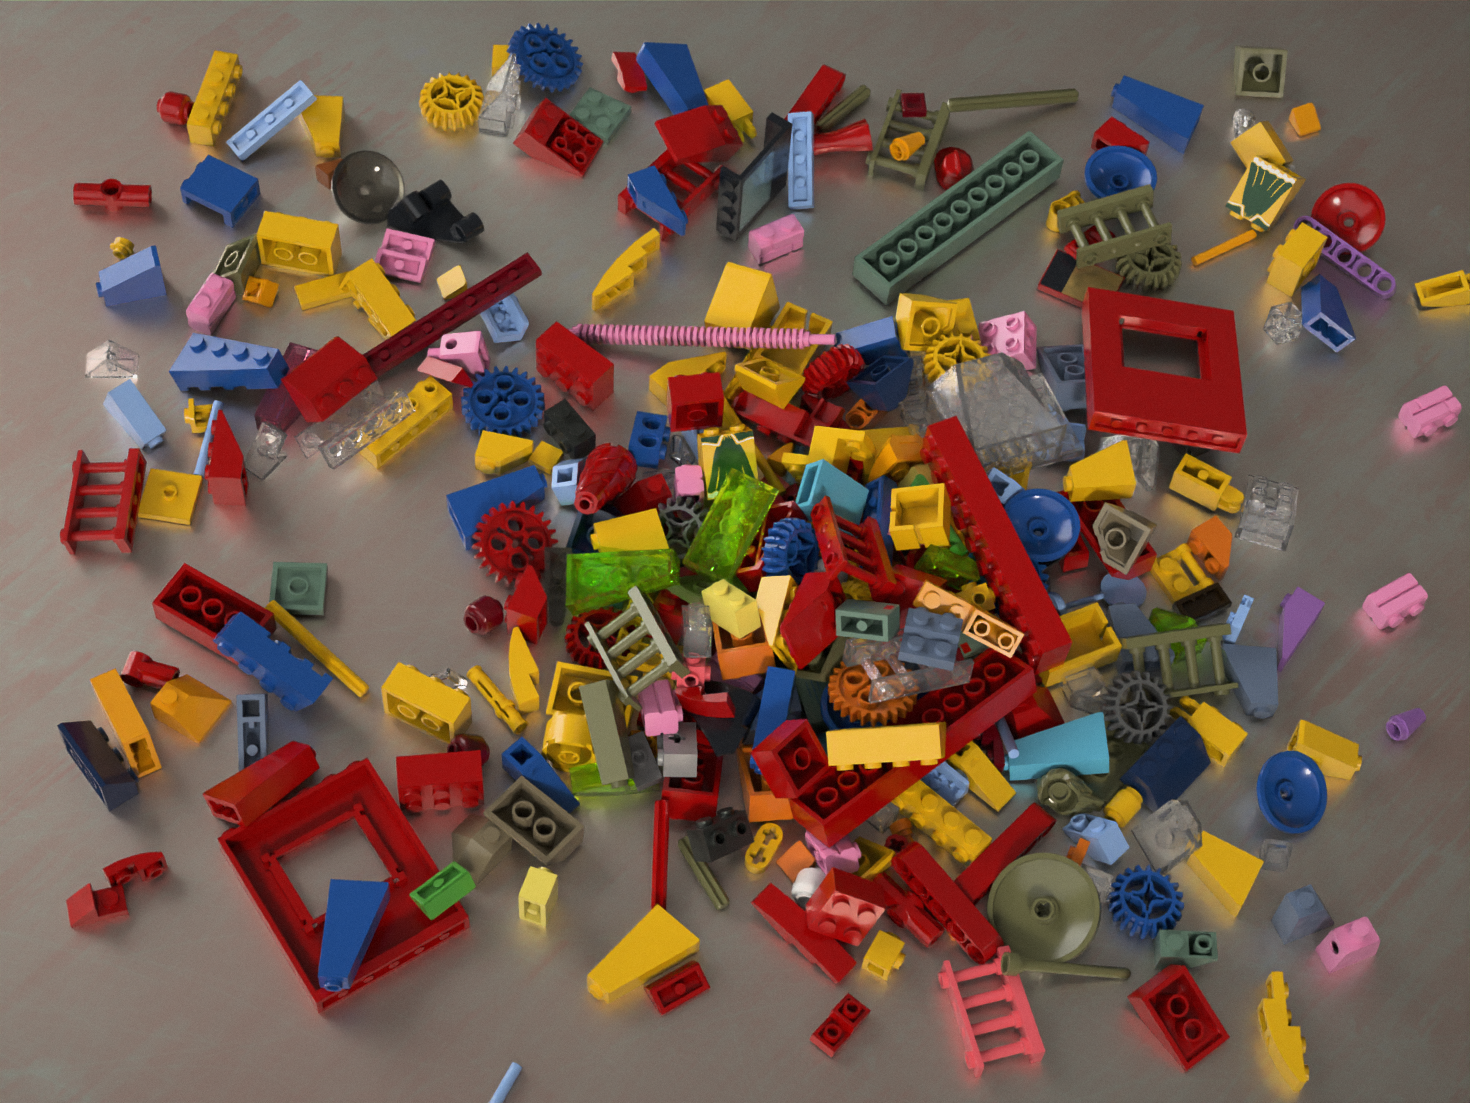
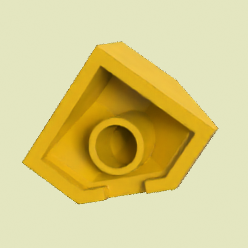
M900 293L896 323L901 349L926 351L928 346H931L933 340H937L940 335L948 334L954 329L958 304L922 294Z

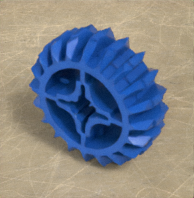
M800 518L780 519L779 522H774L773 528L768 529L769 536L764 538L765 547L761 548L764 551V556L761 558L764 561L762 570L767 572L766 577L791 575L799 586L805 573H812L817 570V562L821 560L818 557L820 548L818 547L817 537H815V530L812 529L811 523H807Z
M1138 864L1135 866L1134 872L1127 868L1123 873L1124 875L1118 874L1115 879L1116 882L1112 883L1109 888L1111 893L1107 896V900L1110 902L1108 912L1115 913L1112 917L1113 922L1121 921L1120 930L1126 927L1129 928L1130 937L1135 932L1140 933L1141 940L1145 939L1147 934L1150 935L1152 940L1155 939L1159 930H1173L1177 925L1176 922L1180 921L1182 917L1181 911L1184 908V903L1181 902L1183 892L1177 891L1179 887L1178 882L1170 883L1171 874L1165 877L1162 876L1161 868L1153 872L1150 864L1146 866L1145 871ZM1142 885V889L1139 891L1125 892L1131 887ZM1144 895H1145V900L1148 901V903H1147V905H1148L1147 910H1146V904L1143 902L1144 900H1142L1143 897H1144ZM1160 911L1166 912L1159 918L1149 919L1150 914H1159Z

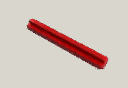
M668 800L655 801L651 909L656 904H659L666 910L670 802Z

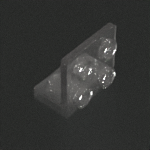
M1126 435L1101 438L1099 451L1122 440H1127L1136 480L1142 484L1146 491L1156 490L1160 446L1155 440Z

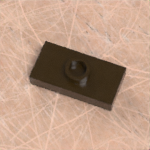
M1217 582L1174 602L1172 608L1187 628L1231 607L1232 602Z

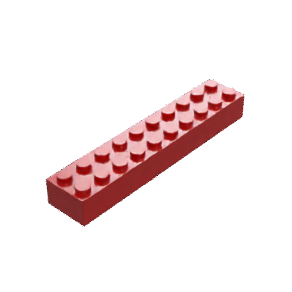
M957 416L928 425L925 437L923 438L922 449L920 450L921 459L924 464H928L930 467L933 483H945L951 501V511L954 515L955 527L958 531H962L965 537V546L969 553H973L979 574L981 576L984 575L988 583L987 587L992 589L999 604L1001 618L1024 633L1019 643L1023 661L1034 669V675L1063 665L1073 642Z
M988 648L919 699L916 704H913V711H907L905 719L898 716L896 724L889 721L886 725L946 722L945 757L938 759V764L921 765L920 760L909 761L910 766L893 767L892 762H882V768L865 769L864 764H853V770L837 771L836 765L832 766L798 798H788L794 820L830 848L1036 693L1034 669L1015 655L1009 658L992 648Z

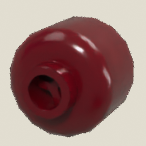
M490 596L479 597L467 605L464 610L463 621L466 628L470 632L479 635L490 633L499 627L504 620L502 604Z
M457 734L452 738L447 747V753L481 750L482 767L488 761L490 755L488 744L482 736L477 734Z

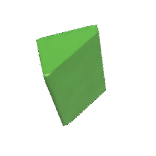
M453 861L409 895L423 913L433 920L475 889L476 885L470 873L456 861Z

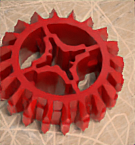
M839 344L836 348L833 346L830 350L824 351L822 355L816 356V359L810 362V366L804 370L802 376L805 377V381L801 386L804 394L819 400L821 398L825 399L827 402L842 396L845 392H849L850 387L846 382L861 372L866 365L861 357L862 355L849 344Z
M600 604L598 610H594L590 605L587 613L580 609L578 617H572L571 624H568L566 627L567 634L565 635L566 652L571 654L572 663L578 661L580 666L601 670L608 669L598 649H595L590 642L586 649L579 639L583 635L586 637V641H588L587 636L589 632L584 625L589 621L600 630L622 614V610L615 613L612 605L608 610H605L602 604ZM635 625L628 626L626 631L630 634L636 629ZM613 634L606 639L610 648L616 643V638ZM625 650L622 653V656L627 657L628 653H630V650Z

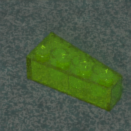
M673 548L567 554L566 607L574 616L631 599L628 591L634 586L648 594L679 585L680 558Z

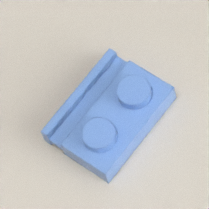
M1244 594L1237 612H1230L1226 623L1230 624L1231 634L1223 635V644L1235 645L1254 598Z

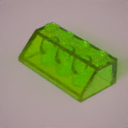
M731 468L682 563L690 571L711 581L717 582L724 579L731 584L779 490Z

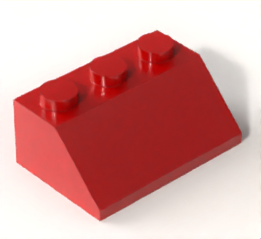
M336 336L281 378V381L306 422H323L378 378L366 358L339 336Z

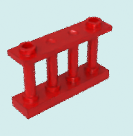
M667 149L648 166L655 165L659 174L662 173L665 179L670 180L690 194L683 202L677 199L679 209L684 210L688 218L716 190L719 191L720 169L724 165H721L713 173L699 163H675ZM683 164L703 177L705 181L699 187H696L673 170L678 165ZM627 187L618 194V211L624 215L631 209H638ZM641 211L642 213L650 217L652 220L660 224V240L663 241L669 235H673L675 233L667 226L663 225L656 219Z
M129 448L128 457L124 462L90 463L84 451L78 450L76 461H73L72 464L73 480L64 528L60 531L61 544H64L70 555L75 554L77 541L113 540L121 553H132L147 461L139 448ZM89 473H125L124 480L120 484L87 485ZM121 495L120 504H117L116 507L83 508L85 496ZM81 518H117L116 527H113L112 530L79 531Z
M825 495L820 503L813 507L810 516L828 580L833 581L843 571L866 582L872 600L883 602L897 586L878 521L868 516L862 524L857 525L834 513L830 497ZM839 528L853 534V536L839 530ZM844 544L847 545V546H849V547H852V548L858 550V552H856V551H854V550H852V549H850V548H848V547H845ZM848 560L862 566L863 569L854 564L849 563Z

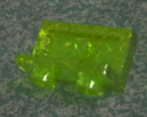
M930 544L914 566L916 570L947 579V586L959 591L962 590L961 586L966 585L969 579L977 582L980 578L977 563L972 558L960 556L945 547L940 548L933 544Z

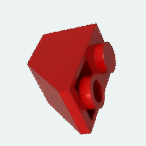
M1111 116L1094 132L1091 148L1098 151L1109 146H1126L1138 150L1146 156L1150 142L1127 127L1123 122Z

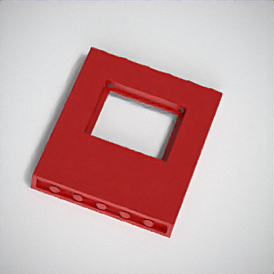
M1088 287L1082 303L1088 430L1240 454L1247 437L1234 311ZM1123 318V323L1119 324V320ZM1122 328L1197 340L1201 379L1125 367ZM1202 331L1200 337H1198V332Z
M368 758L362 761H354L345 770L326 776L321 783L302 789L295 797L287 801L283 800L276 803L271 810L263 813L247 827L230 828L223 832L221 837L217 838L222 854L318 1013L470 928L469 916L459 901L431 920L410 897L409 894L440 872V870ZM355 818L391 877L382 881L389 883L390 900L350 989L333 992L320 988L318 980L326 913L315 919L312 918L279 864L278 859Z

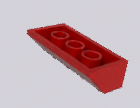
M1064 490L1058 492L1069 500L1068 492ZM1120 499L1071 502L1079 515L1081 532L1111 577L1131 580L1151 571L1157 553L1149 542L1127 575L1104 563L1102 560L1101 548L1098 538L1095 536L1093 524L1105 502L1126 509Z

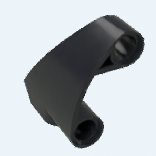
M442 180L436 181L420 192L413 191L400 200L398 205L388 210V227L405 233L432 238L437 241L466 243L485 230L481 219L476 213L472 212L464 217L450 201L452 195L448 186Z
M710 680V682H705V693L728 692L735 706V717L714 718L689 713L703 731L716 757L734 754L737 748L740 749L744 745L749 735L750 725L760 710L761 699L742 688Z

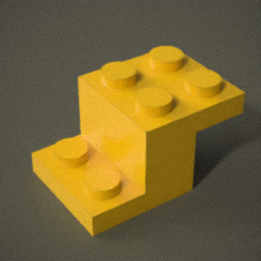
M815 426L809 455L784 452L782 464L792 477L795 478V481L801 483L807 464L824 459L847 474L850 456L858 461H866L867 458L875 459L877 448L865 431Z

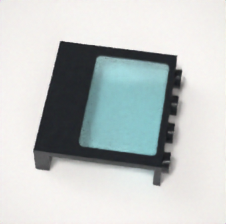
M773 112L766 118L764 148L740 175L725 166H722L720 169L716 230L724 237H729L734 241L741 237L786 186L792 123Z

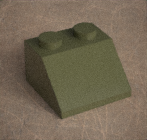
M1235 46L1233 66L1235 94L1238 96L1283 98L1288 50L1276 47Z

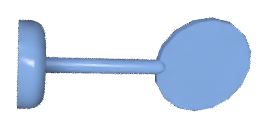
M1107 574L1100 583L1101 593L1065 603L1063 598L1056 592H1048V595L1059 616L1067 613V609L1104 599L1111 606L1115 603L1124 602L1126 604L1135 603L1140 607L1146 599L1147 590L1144 583L1138 577L1125 580L1111 577L1110 574Z

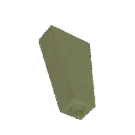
M602 680L579 686L602 785L611 784L612 789L627 786V780L635 778L623 704L617 696L619 689L614 680Z

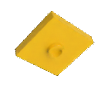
M150 468L139 506L138 517L191 525L203 483L202 476Z

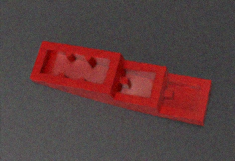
M769 883L750 902L788 944L793 943L811 964L816 963L834 984L839 983L857 964L834 938L809 930L807 928L806 912L772 883Z

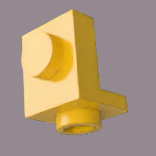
M189 398V408H184L185 423H190L192 433H203L206 431L213 404L195 406L194 398Z

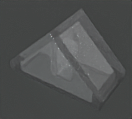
M107 340L87 354L85 378H138L139 354L114 341Z

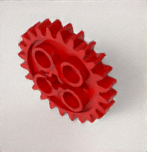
M511 501L507 509L502 502L498 506V510L494 507L489 510L490 516L484 514L481 517L484 523L478 522L475 527L480 532H475L472 538L479 542L474 543L472 549L479 550V553L474 556V559L483 560L479 569L487 567L489 569L486 574L487 577L494 573L496 575L495 583H498L503 578L505 579V586L508 587L512 581H516L519 573H524L527 565L533 566L540 580L542 578L540 572L546 575L550 571L546 565L552 566L555 563L550 556H555L558 553L556 549L552 548V546L558 543V540L551 538L556 529L548 530L547 526L551 523V520L543 522L544 512L542 511L538 515L534 514V505L529 510H526L525 502H522L516 508L515 502ZM508 521H515L519 526V531L511 530L508 526ZM497 528H500L502 533H499ZM528 538L537 540L539 548L533 549L530 547ZM491 540L500 541L502 550L494 549ZM515 540L518 541L519 544L517 545V547L513 548V542ZM511 558H519L522 561V568H516L512 564Z

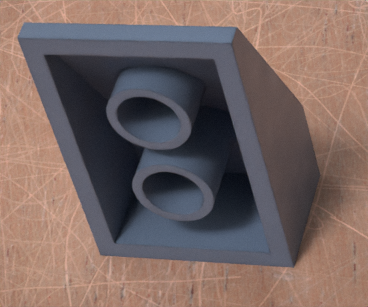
M1084 344L1037 347V355L1047 398L1053 409L1059 411H1068L1070 409L1087 410Z

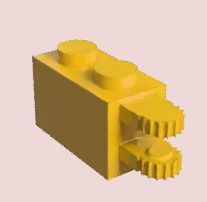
M729 79L704 90L708 105H722L727 111L728 117L737 130L742 143H744L742 131L751 139L757 137L756 129L752 124L753 110Z
M1187 453L1176 468L1169 485L1170 489L1214 512L1218 507L1229 513H1238L1241 503H1243L1245 498L1243 492L1229 485L1232 479L1231 476Z
M1182 696L1179 703L1192 716L1176 706L1169 711V714L1174 720L1181 716L1201 735L1208 756L1222 767H1225L1243 746L1248 733L1244 731L1241 725L1223 716L1216 707L1209 706L1205 702L1199 704L1194 699H1191V697Z

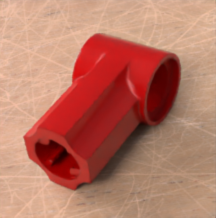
M132 651L127 658L120 678L124 683L133 687H142L144 684L161 689L166 682L178 678L180 670L177 667L153 661L145 653Z

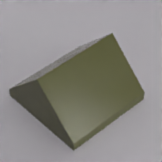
M256 233L226 245L213 272L231 280L234 284L235 294L243 296L249 276L255 275L261 263Z

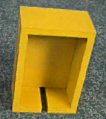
M787 301L771 327L772 332L774 328L779 330L780 328H785V331L787 328H791L792 332L794 328H797L799 331L800 329H805L808 310ZM812 312L808 330L805 329V331H810L811 334H831L833 321ZM786 344L784 349H780L779 346L777 349H774L773 346L766 348L765 345V348H758L753 356V360L765 357L802 376L804 370L810 366L809 363L813 362L816 356L821 355L826 345L810 344V347H805L804 349H800L799 346L798 349H793V347L787 349Z
M1098 602L1060 616L1073 643L1063 665L1039 673L1045 688L1117 661L1122 645L1112 627H1107L1108 620Z

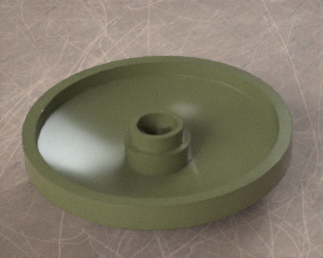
M1033 853L1020 857L1010 863L994 881L987 902L988 922L1000 934L1004 946L1009 945L1011 953H1018L1025 960L1063 963L1074 960L1090 946L1098 932L1101 921L1100 895L1090 875L1073 860L1054 853Z

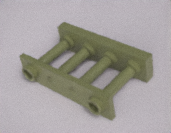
M897 89L894 98L889 97L886 106L888 114L874 151L868 152L866 165H869L868 175L873 176L877 165L907 173L916 179L914 188L923 191L951 112L947 109V103L943 102L940 111L935 110L933 112L927 110L926 117H918L932 121L934 127L928 130L895 121L896 112H901V90ZM890 129L906 134L915 132L923 134L925 142H928L927 146L922 145V148L920 147L913 154L919 157V160H921L920 164L911 165L880 156L883 147L889 148L893 139L887 138Z
M1150 184L1057 211V227L1060 233L1063 234L1071 231L1079 246L1076 249V266L1078 269L1171 242V222L1159 225L1151 210L1153 208L1154 190ZM1141 211L1149 228L1136 232L1128 215ZM1118 218L1126 235L1112 238L1104 221ZM1095 225L1103 241L1089 245L1081 228Z
M634 586L628 591L633 601L630 603V608L600 630L589 621L584 625L589 632L587 636L588 641L595 649H598L619 689L617 692L618 698L625 706L630 704L634 709L640 711L642 706L636 695L667 672L672 673L674 671L678 676L684 678L691 671L651 599L640 588ZM637 615L641 616L643 619L640 622L641 625L610 648L606 639ZM648 634L653 637L649 646L620 667L616 660L617 656ZM655 654H662L664 658L661 659V663L630 686L626 676Z
M1217 623L1119 638L1122 645L1121 649H1129V654H1132L1134 670H1138L1140 674L1145 672L1143 657L1145 647L1155 646V650H1158L1162 684L1167 685L1163 693H1170L1172 695L1171 698L1214 692V696L1230 694V689L1239 688L1238 682H1226L1221 641L1223 640V635L1231 634L1229 623ZM1206 638L1207 642H1210L1215 683L1200 686L1195 645L1197 644V639ZM1181 642V646H1184L1189 687L1174 689L1169 654L1171 643ZM1142 688V690L1145 691V697L1147 698V700L1152 702V698L1149 695V693Z

